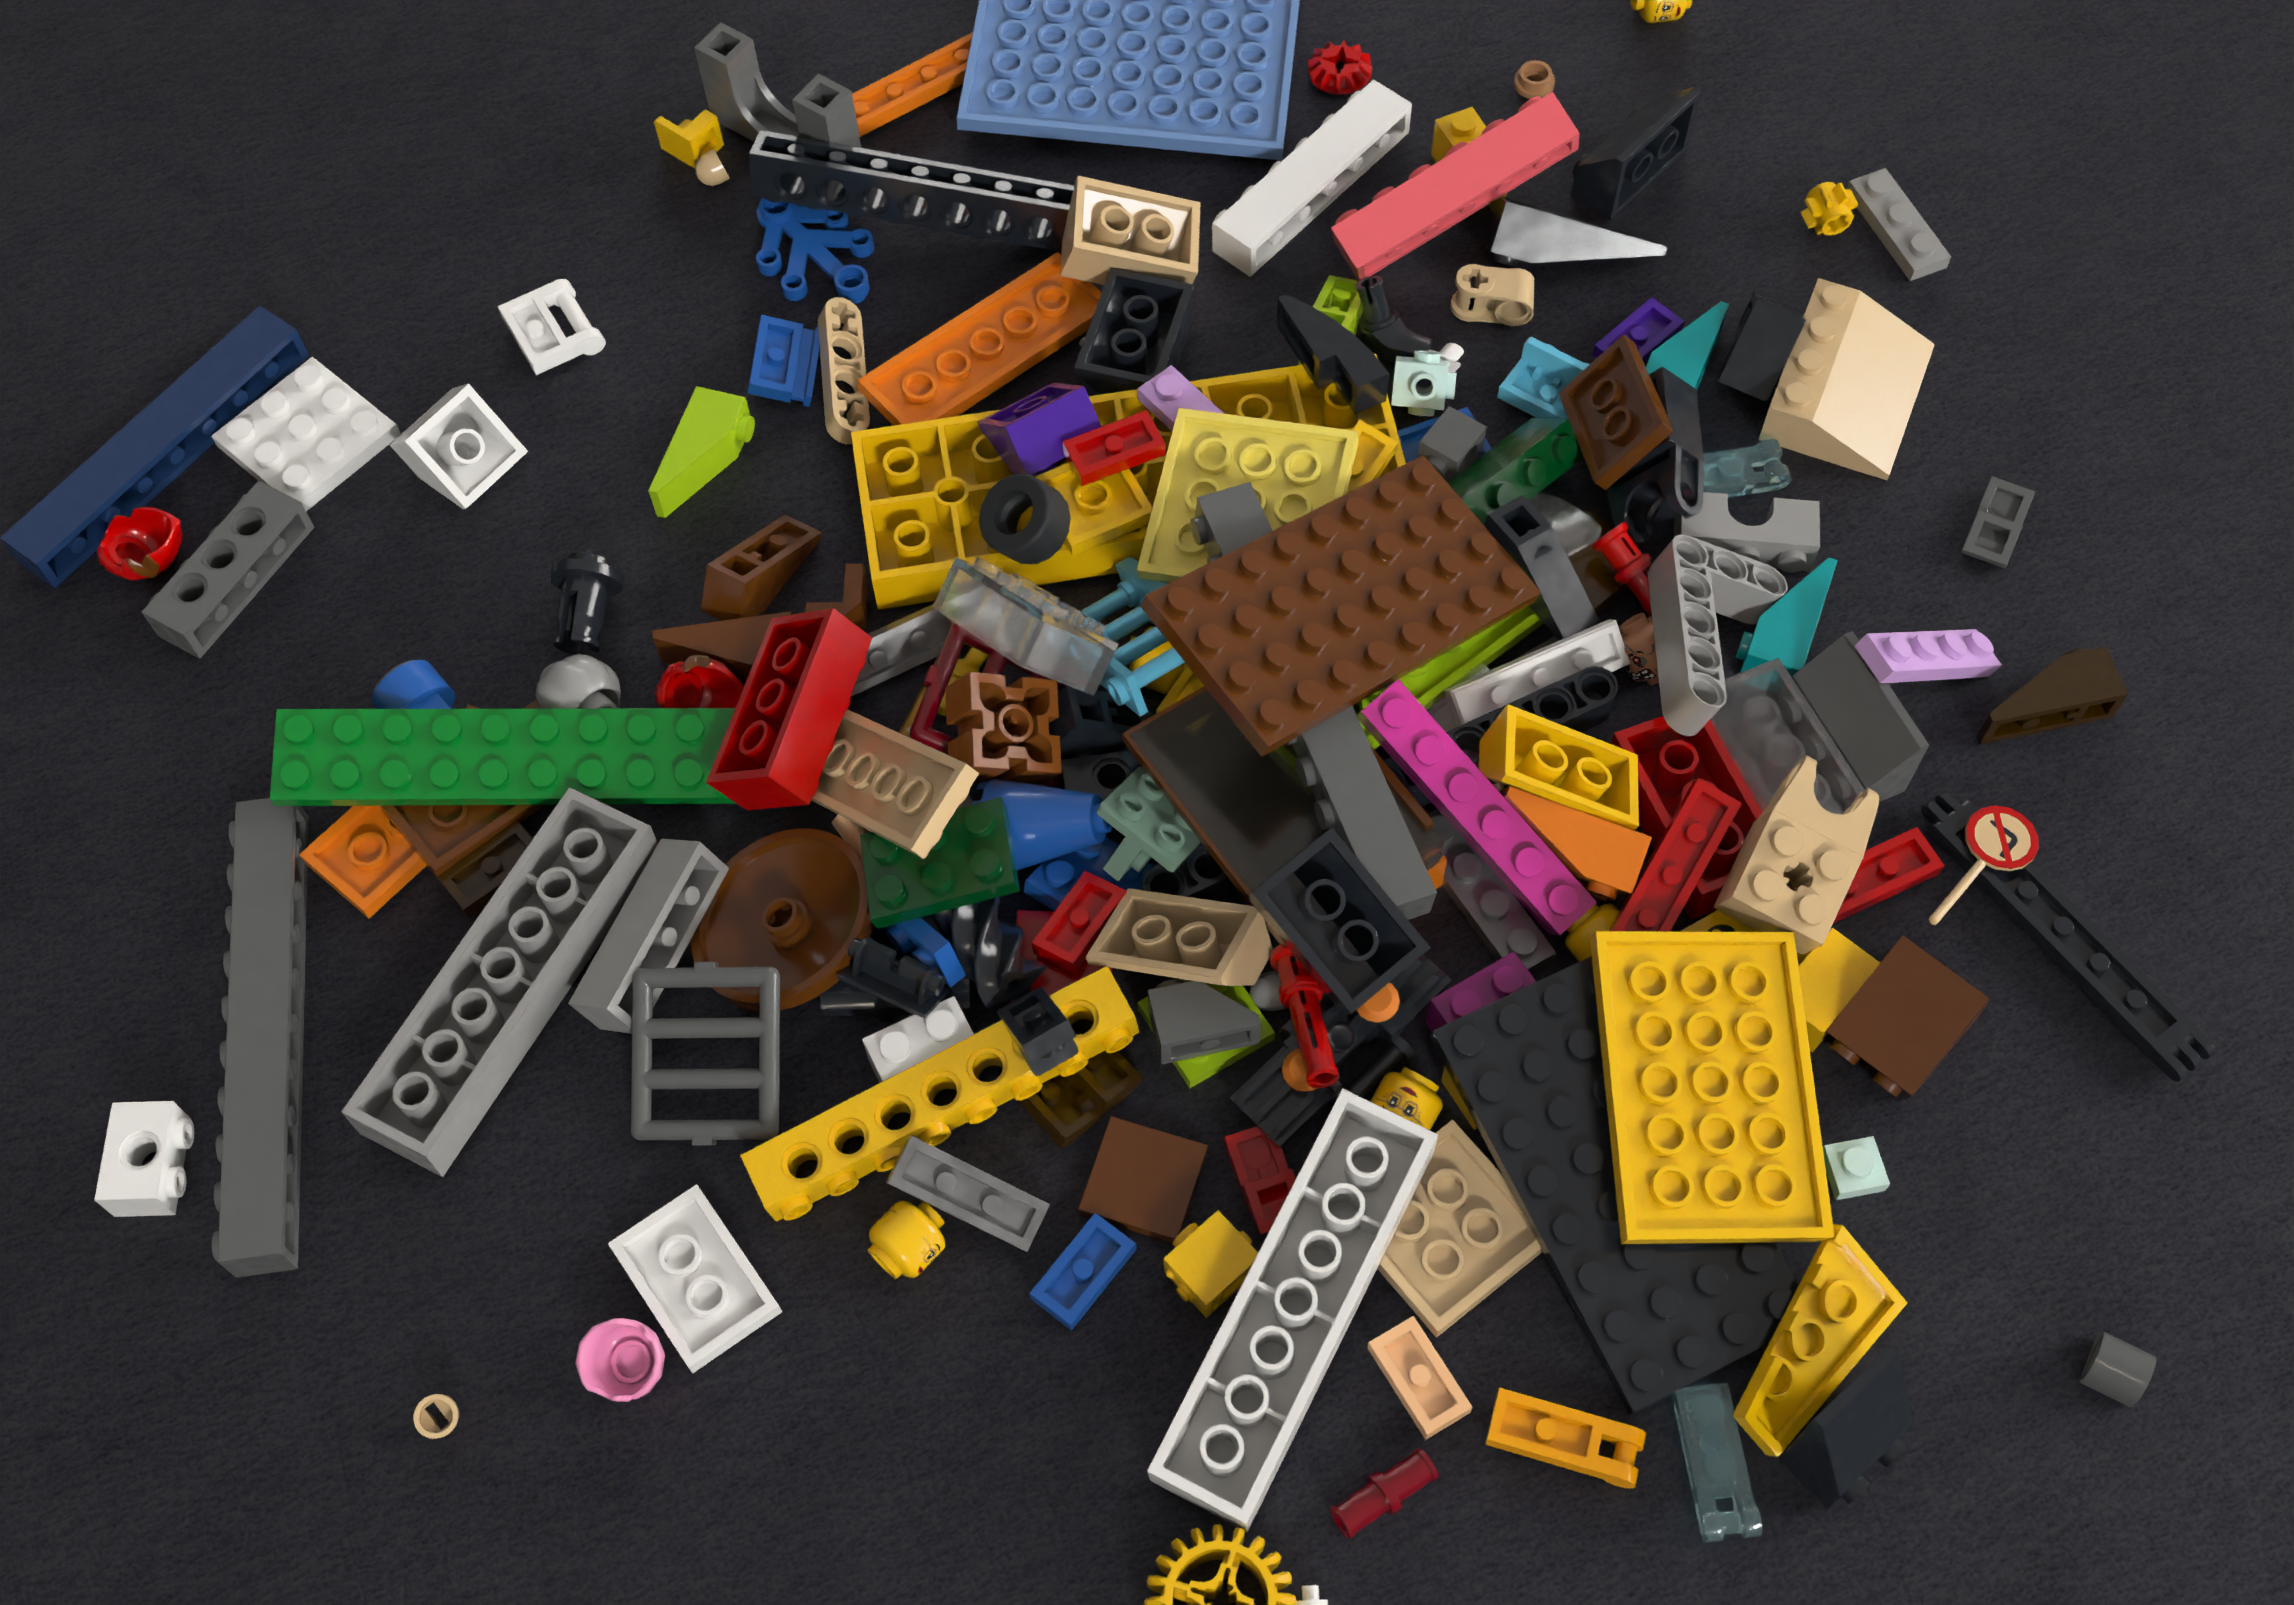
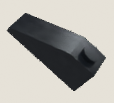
M1066 685L1058 693L1059 718L1049 723V735L1060 736L1061 758L1071 759L1081 753L1099 755L1119 752L1127 747L1122 741V733L1157 714L1156 709L1162 701L1143 698L1148 712L1139 716L1125 704L1119 706L1109 692ZM1180 732L1158 746L1180 739L1189 741L1187 734Z

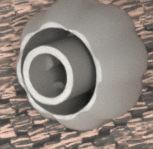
M577 654L547 666L541 673L535 695L541 709L620 708L621 689L617 674L608 665L592 656Z

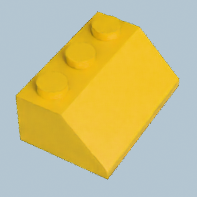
M1509 704L1505 706L1480 739L1479 770L1487 779L1508 787L1512 786L1634 831L1639 826L1637 754Z

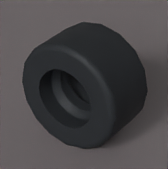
M1013 474L997 482L988 491L981 505L979 516L981 535L989 547L1020 564H1038L1050 559L1062 547L1069 533L1071 521L1068 503L1061 493L1029 474ZM1033 506L1032 517L1028 525L1017 533V525L1021 515L1029 507Z

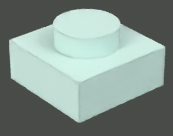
M1874 1136L1823 1146L1825 1169L1835 1200L1883 1192L1890 1185Z

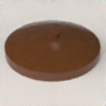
M799 828L784 830L751 843L725 864L729 870L691 938V950L694 962H718V967H775L780 973L781 1011L804 1004L839 981L837 979L838 974L846 966L853 964L854 958L848 956L851 942L856 937L862 940L865 937H870L874 924L871 922L864 863L859 854L847 842L834 834L817 829ZM711 987L727 1002L746 1010L759 1012L760 987Z

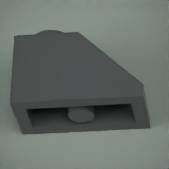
M1172 979L1160 983L1155 989L1148 990V1012L1161 1065L1260 1044L1261 1022L1259 1015L1202 982H1184L1181 979Z

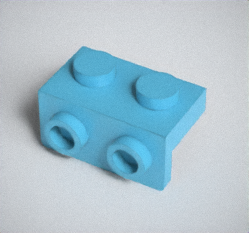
M1529 337L1524 343L1520 361L1499 386L1497 398L1536 418H1568L1558 393L1590 364L1583 363L1557 350L1552 345Z

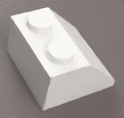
M469 384L452 388L390 444L394 451L421 480L462 509L468 508L528 452Z

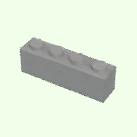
M661 839L568 1004L599 1029L632 1034L634 973L641 968H675L729 868L700 841ZM653 988V1008L664 988Z

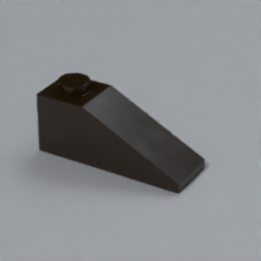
M2107 647L2091 650L2075 648L2061 655L1989 713L1976 736L1979 744L2113 718L2127 697L2128 692Z

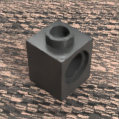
M1448 406L1420 440L1418 457L1424 455L1443 479L1448 482L1482 455L1487 426Z

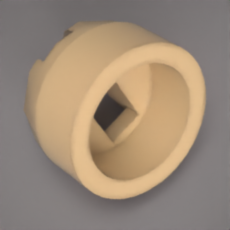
M714 149L704 153L697 159L695 172L702 183L714 186L730 179Z
M434 1394L427 1396L415 1408L413 1416L414 1425L418 1432L427 1438L436 1439L444 1437L451 1433L458 1423V1406L447 1395ZM433 1402L449 1421V1424L443 1429L440 1428L436 1419L426 1409Z

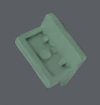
M1138 767L1096 810L1097 815L1125 836L1103 868L1104 871L1117 881L1131 867L1139 872L1151 857L1168 871L1174 872L1201 843L1143 767Z

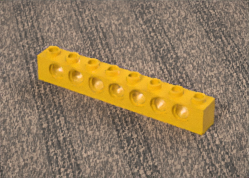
M1108 966L1049 995L1068 1019L1070 1025L1077 1020L1088 1019L1093 1022V1026L1088 1032L1076 1035L1077 1037L1073 1038L1078 1047V1053L1044 1074L1036 1076L1032 1073L1001 1020L740 1155L766 1211L776 1222L783 1218L784 1220H793L801 1217L811 1210L812 1203L829 1194L831 1196H839L849 1192L858 1185V1179L875 1170L884 1172L893 1169L909 1135L932 1146L939 1145L950 1137L952 1130L967 1122L970 1124L983 1122L996 1113V1107L1013 1098L1016 1100L1029 1098L1042 1088V1083L1059 1074L1062 1077L1073 1075L1087 1065L1088 1059L1103 1051L1113 1053L1126 1047L1133 1040L1132 1036L1140 1032L1136 1017ZM995 1065L1003 1068L1001 1075L994 1081L982 1082L978 1080L982 1070L988 1066ZM945 1089L957 1091L955 1099L948 1105L937 1106L933 1104L935 1096L940 1091ZM902 1112L911 1114L910 1120L905 1127L899 1130L888 1129V1123L894 1115ZM854 1136L864 1137V1144L860 1150L853 1154L842 1153L843 1145L848 1139ZM808 1160L818 1161L817 1169L811 1176L802 1179L796 1178L797 1169L803 1162Z

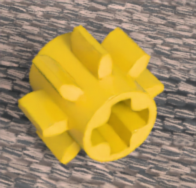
M1824 182L1810 190L1804 200L1808 208L1804 209L1801 215L1808 229L1814 227L1819 235L1822 232L1825 235H1836L1850 226L1854 218L1851 209L1857 207L1858 203L1851 189L1845 190L1842 183L1836 185L1833 182Z

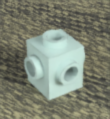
M1415 351L1414 358L1396 356L1391 405L1408 407L1409 414L1419 416H1434L1435 409L1444 410L1445 399H1454L1456 373L1448 372L1449 361L1440 360L1441 353L1432 351ZM1426 378L1432 384L1427 388H1421L1417 385V382L1420 379Z

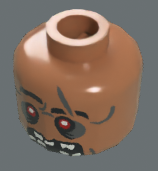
M1639 613L1620 625L1625 653L1630 661V664L1624 666V668L1633 680L1638 682L1647 681L1649 685H1655L1659 683L1652 616L1647 618L1644 613Z

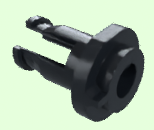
M586 549V553H570L565 555L562 560L552 563L551 583L561 589L557 613L559 631L558 637H554L553 645L563 652L575 655L582 654L583 644L587 645L594 652L600 651V643L597 640L604 623L607 597L617 595L623 589V574L614 568L613 563L607 558L592 554L593 549Z

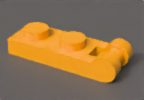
M1499 1387L1485 1445L1594 1476L1618 1487L1635 1488L1638 1469L1634 1467L1637 1452L1643 1450L1646 1432L1631 1425ZM1601 1440L1615 1445L1613 1459L1598 1455Z

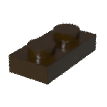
M516 821L437 878L469 918L488 904L533 839L523 826Z

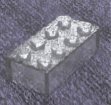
M956 557L932 607L1017 665L1094 696L1119 645L1103 634L1106 626L1083 615L1081 610L1060 601L1058 596L1037 587V583L1012 572L1009 575L1001 571L1000 567L979 557L975 558L973 564Z
M1779 658L1725 679L1726 703L1710 720L1762 812L1791 769L1805 755L1817 761L1814 794L1818 803L1828 812L1842 814L1851 806L1860 792H1865L1858 778Z

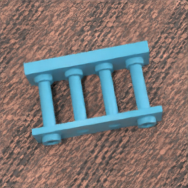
M1130 556L1115 565L1121 580L1117 585L1118 589L1067 619H1064L1048 605L1039 608V612L1045 625L1041 628V634L1048 647L1053 652L1059 650L1108 690L1113 700L1119 706L1125 704L1137 715L1142 716L1148 710L1140 688L1185 663V661L1172 647L1133 671L1125 667L1168 641L1156 626L1111 653L1103 650L1106 646L1148 622L1154 624L1140 605L1145 595L1168 584L1166 581L1140 579L1137 573L1138 561ZM1126 605L1130 608L1136 607L1088 636L1081 632Z

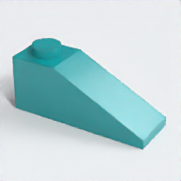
M1722 301L1655 349L1646 365L1648 373L1650 374L1664 367L1697 390L1721 334L1729 304Z
M1827 558L1759 617L1753 634L1744 631L1735 657L1744 660L1738 678L1786 692L1792 675L1805 665L1838 560Z

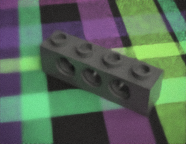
M258 481L247 494L239 499L237 505L217 527L212 529L202 545L189 559L181 564L178 572L160 592L151 598L149 604L141 612L158 637L201 659L314 529V525L302 503Z

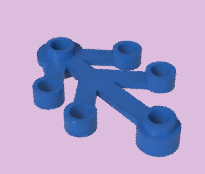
M763 198L760 200L757 208V218L760 225L765 228L762 249L756 254L759 272L765 276H774L780 273L783 269V262L779 246L783 231L793 240L787 273L781 279V287L786 299L798 301L807 295L808 288L804 275L808 256L835 282L836 292L839 297L850 300L854 304L860 303L866 298L870 290L866 270L854 264L844 266L825 247L849 248L853 256L858 258L867 257L874 251V241L870 231L866 229L845 231L849 227L847 213L825 209L814 210L807 206H797L796 204L786 202H770ZM801 223H824L826 230L806 229ZM858 242H866L862 245L857 244ZM768 260H774V262L764 263ZM792 285H799L796 288H789Z

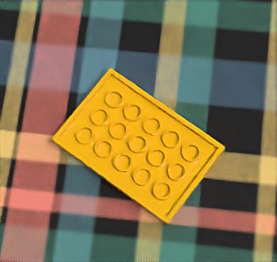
M1596 931L1590 937L1621 1244L1821 1242L1834 1238L1794 932Z

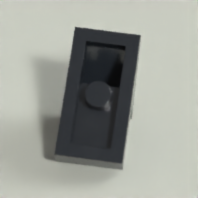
M1041 986L997 1011L1034 1075L1040 1076L1078 1053V1047L1073 1039L1077 1036L1068 1019Z

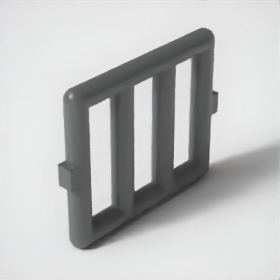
M694 962V968L638 969L633 975L631 1135L636 1140H692V1145H717V1140H771L775 1138L779 1132V971L772 966L718 967V962ZM760 987L759 1017L653 1019V988ZM759 1038V1068L652 1069V1039ZM652 1089H759V1119L651 1120Z

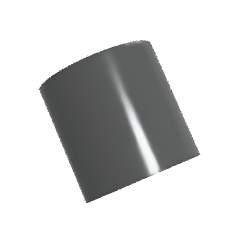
M2101 1331L2094 1340L2079 1383L2131 1408L2140 1400L2151 1380L2156 1365V1357Z

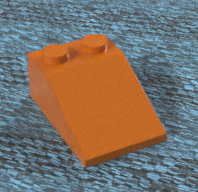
M1512 786L1499 791L1594 899L1606 902L1607 899L1615 900L1616 896L1633 893L1652 837Z

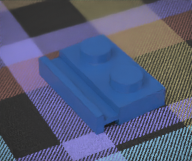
M761 315L747 394L788 403L793 399L802 401L803 406L809 407L820 348L818 327L814 331L803 328L801 323Z

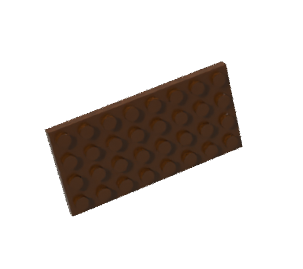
M1422 455L1145 595L1140 607L1260 756L1263 757L1390 685L1397 679L1404 677L1535 602L1541 591L1425 456Z

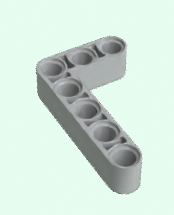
M1681 534L1677 535L1651 564L1647 575L1662 713L1667 724L1675 732L1684 736H1694L1720 710L1727 700L1716 613L1747 624H1757L1759 617L1788 591V585L1783 575L1768 564Z

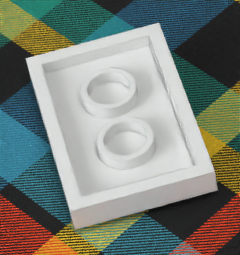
M697 1184L608 1243L692 1374L782 1312L778 1303Z

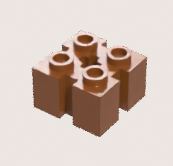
M969 672L945 687L947 725L958 726V737L948 743V755L968 764L979 773L974 781L975 783L993 779L1001 774V780L1040 785L1062 774L1060 736L1049 735V723L1059 718L1057 680L1022 677L1006 687L1005 675Z

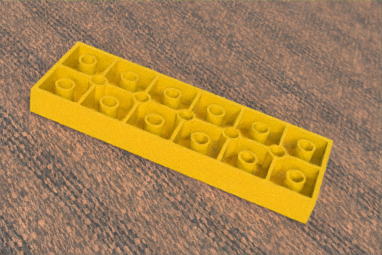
M1302 365L1189 381L1224 414L1353 430L1358 421L1362 420L1399 442L1396 453L1379 477L1406 464L1388 395L1385 402L1354 414L1334 382L1318 389ZM1138 389L1089 396L1101 426L1147 410L1165 442L1167 454L1172 431L1138 400ZM999 410L851 432L871 579L878 610L943 600L987 579L995 582L998 591L1118 573L1115 565L1131 556L1139 562L1148 524L1073 557L1065 543H1063L1062 547L1050 559L1038 564H1020L990 548L981 535L979 525L981 505L988 491L1001 479L1013 475L1012 471L982 433L977 423ZM1166 455L1129 468L1152 507ZM1065 457L1054 464L1057 468L1068 463V460ZM1033 506L1029 507L1021 515L1017 525V533L1028 525L1032 517Z

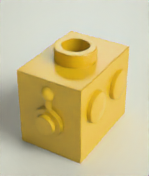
M1217 1210L1201 1226L1192 1223L1173 1241L1175 1249L1163 1258L1164 1272L1176 1284L1178 1295L1185 1302L1188 1300L1192 1302L1207 1318L1241 1288L1258 1252L1252 1247L1250 1237L1244 1231L1239 1232Z

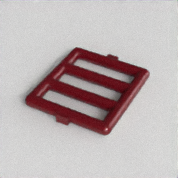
M954 622L948 631L936 665L929 667L921 685L926 690L911 726L910 736L912 739L948 755V743L955 738L933 729L932 725L944 697L945 687L949 684L964 644L989 655L983 673L1002 675L1007 663L1031 674L1030 678L1057 680V687L1061 689L1066 685L1093 690L1094 687L1090 681L963 622ZM1001 774L995 778L1001 779ZM1062 774L1040 785L1059 788L1062 782Z

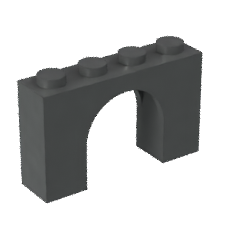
M720 22L694 47L709 110L718 117L720 124L755 142L759 131L763 130L861 148L851 90L818 73L792 99L795 114H793L773 96L763 81L752 38Z

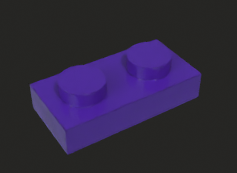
M1651 297L1596 343L1592 356L1598 358L1617 339L1625 335L1635 342L1645 364L1655 349L1683 329L1685 321Z

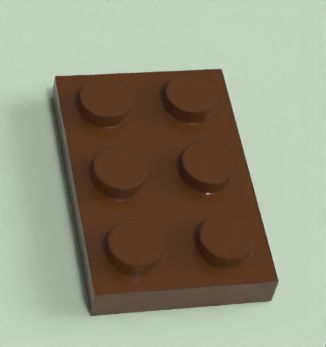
M1625 335L1617 339L1558 393L1593 481L1604 489H1608L1674 431L1635 342Z

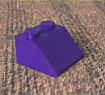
M1051 383L977 422L982 433L1013 474H1029L1033 477L1056 468L1054 463L1066 457L1063 453L1062 441L1102 427L1085 387L1062 383Z

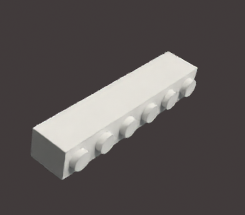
M1372 80L1361 91L1354 92L1346 105L1337 113L1327 116L1318 130L1309 138H1303L1290 155L1282 162H1276L1263 179L1255 186H1249L1235 204L1228 210H1222L1216 216L1212 224V251L1251 277L1409 133L1412 103L1375 80Z

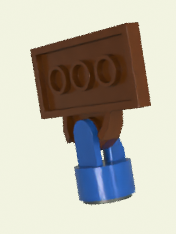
M410 660L392 668L379 680L372 695V705L375 709H452L455 702L454 691L434 667L425 660ZM536 699L522 709H541ZM469 704L466 706V709H479ZM386 805L380 807L385 816L432 873L438 877L516 821L521 823L546 805Z

